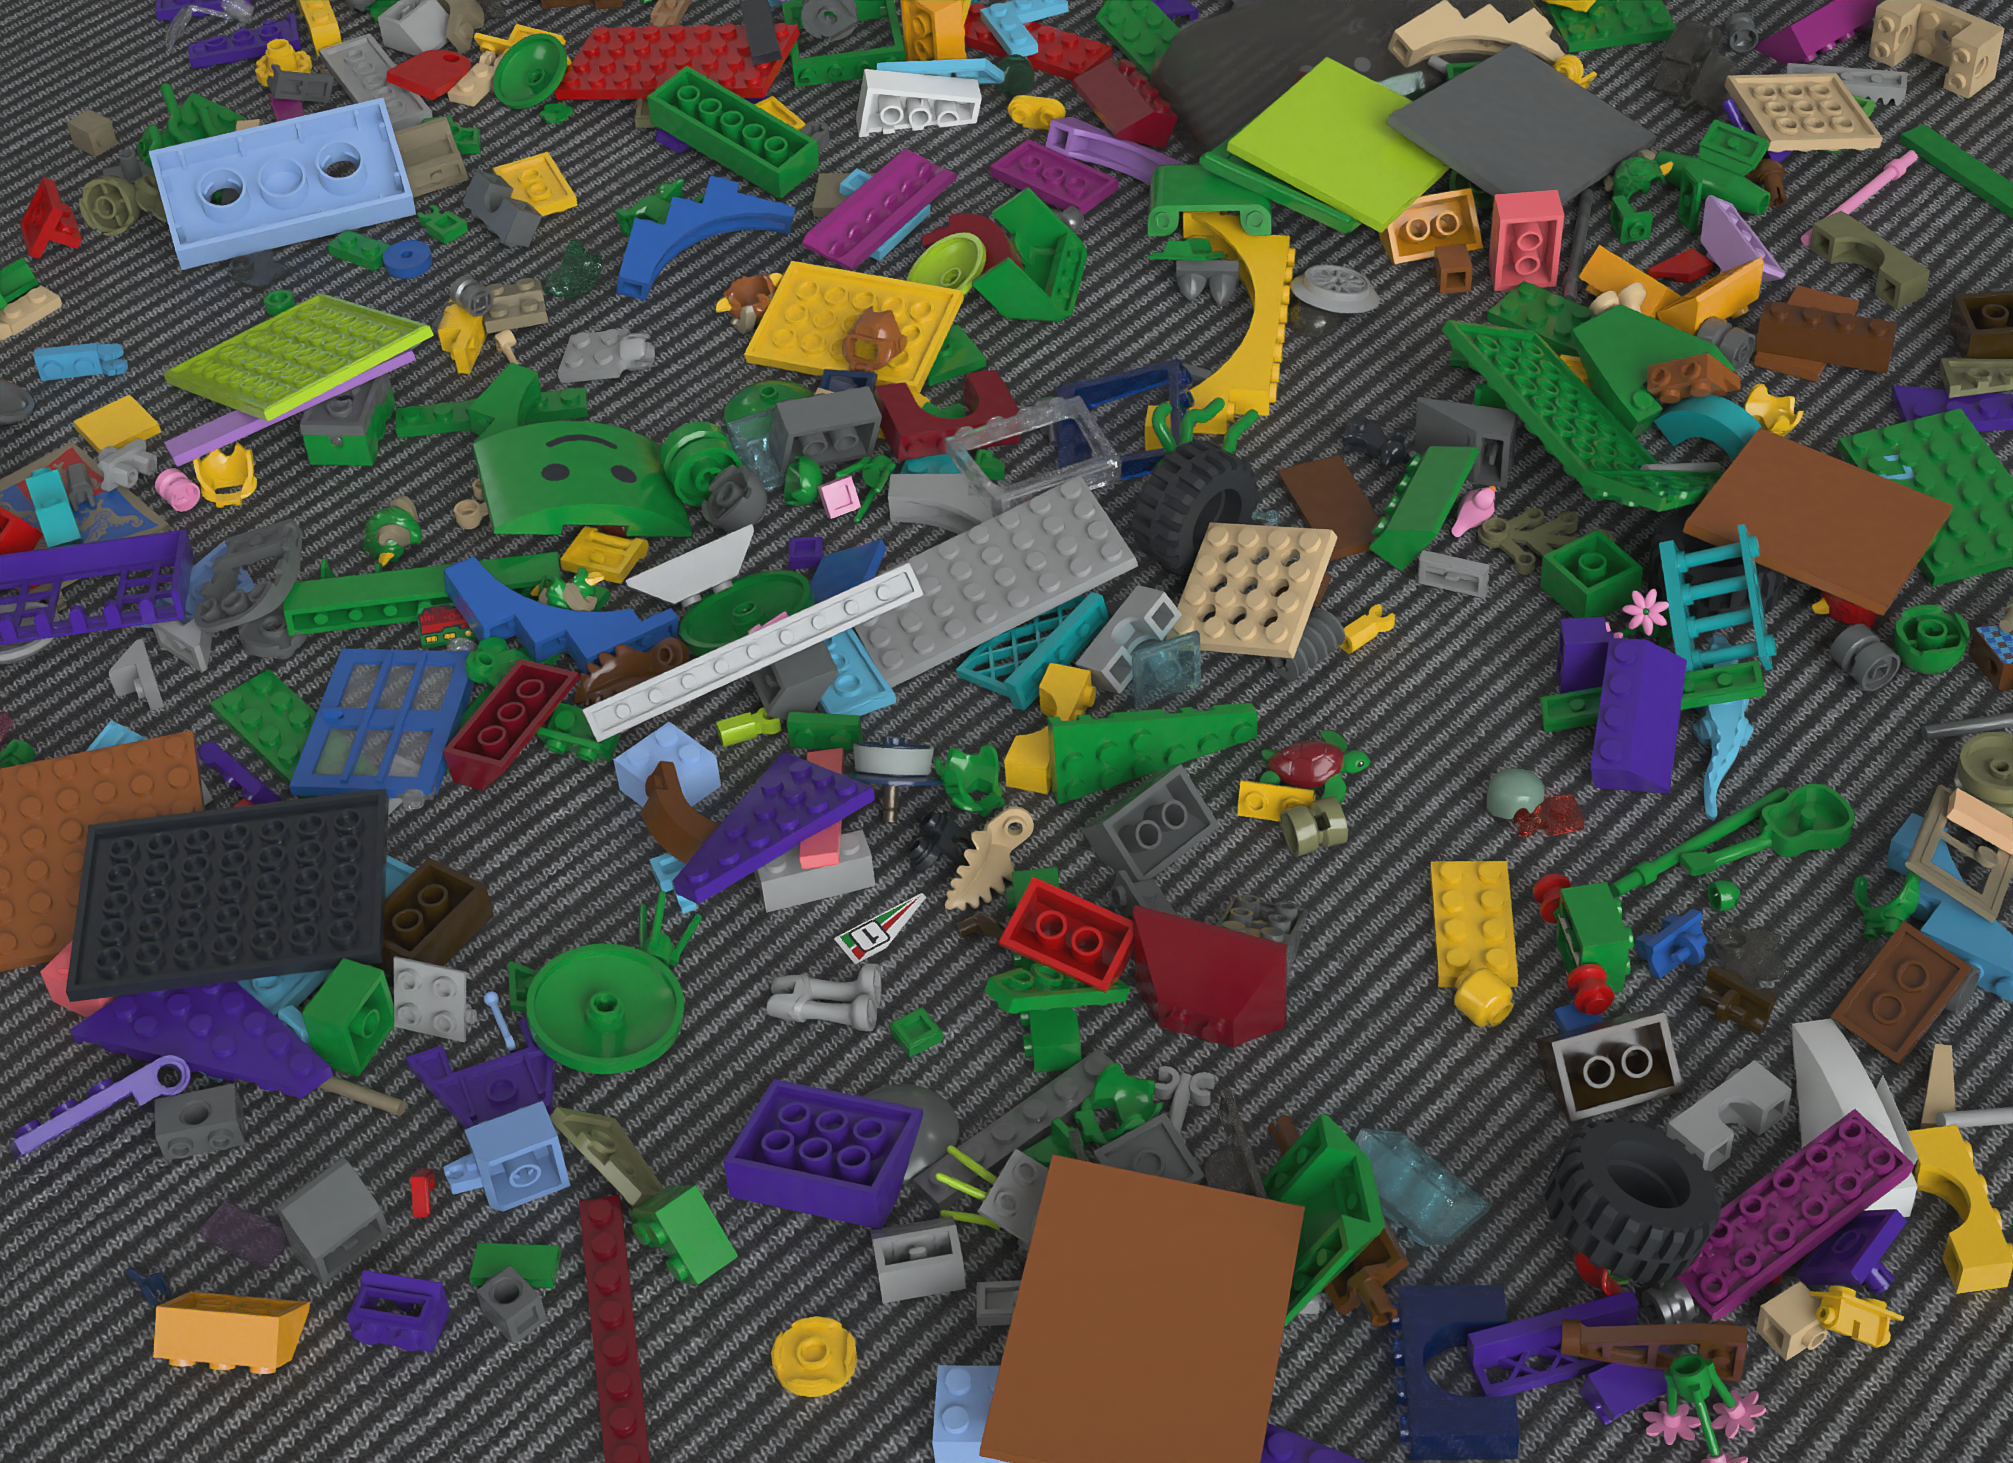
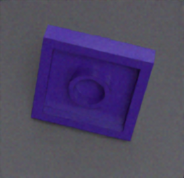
M1897 1209L1864 1210L1815 1247L1796 1274L1805 1285H1861L1865 1282L1873 1294H1880L1890 1287L1888 1283H1893L1895 1279L1892 1272L1888 1271L1881 1263L1880 1258L1907 1223V1220Z

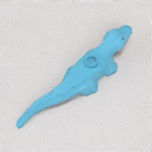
M1713 635L1705 651L1732 645L1729 644L1724 636ZM1738 660L1705 666V669L1738 664ZM1749 699L1695 708L1701 711V718L1693 725V733L1701 744L1711 745L1712 756L1704 777L1703 792L1705 813L1708 819L1715 821L1717 817V789L1734 763L1740 746L1747 745L1754 731L1753 726L1749 724V720L1744 716Z

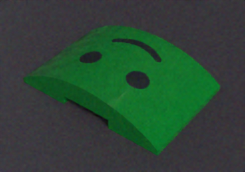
M554 421L509 429L473 444L472 450L494 534L561 535L563 524L624 526L626 536L692 537V529L684 504L674 492L670 481L661 468L659 460L661 446L643 435L624 428L595 422Z

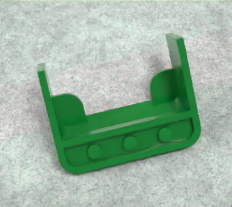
M1027 187L992 211V215L1012 234L1011 240L1020 253L1024 269L1022 270L1012 259L1007 257L974 279L971 285L1003 317L1011 320L1062 322L1073 314L1087 258V251L1081 239Z

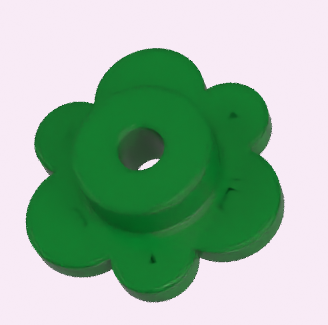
M550 103L544 106V110L540 112V117L544 118L546 123H561L567 120V116L573 114V108L566 106L565 103Z

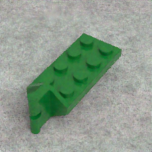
M1103 0L1104 5L1095 17L1097 26L1159 91L1207 63L1205 54L1152 0Z

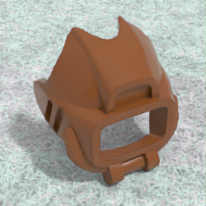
M870 306L856 317L848 331L847 337L843 339L842 354L845 360L850 363V371L875 372V370L885 367L890 359L902 353L907 345V336L901 334L892 310L874 312L873 306ZM860 339L877 344V359L870 360L854 355L855 342Z

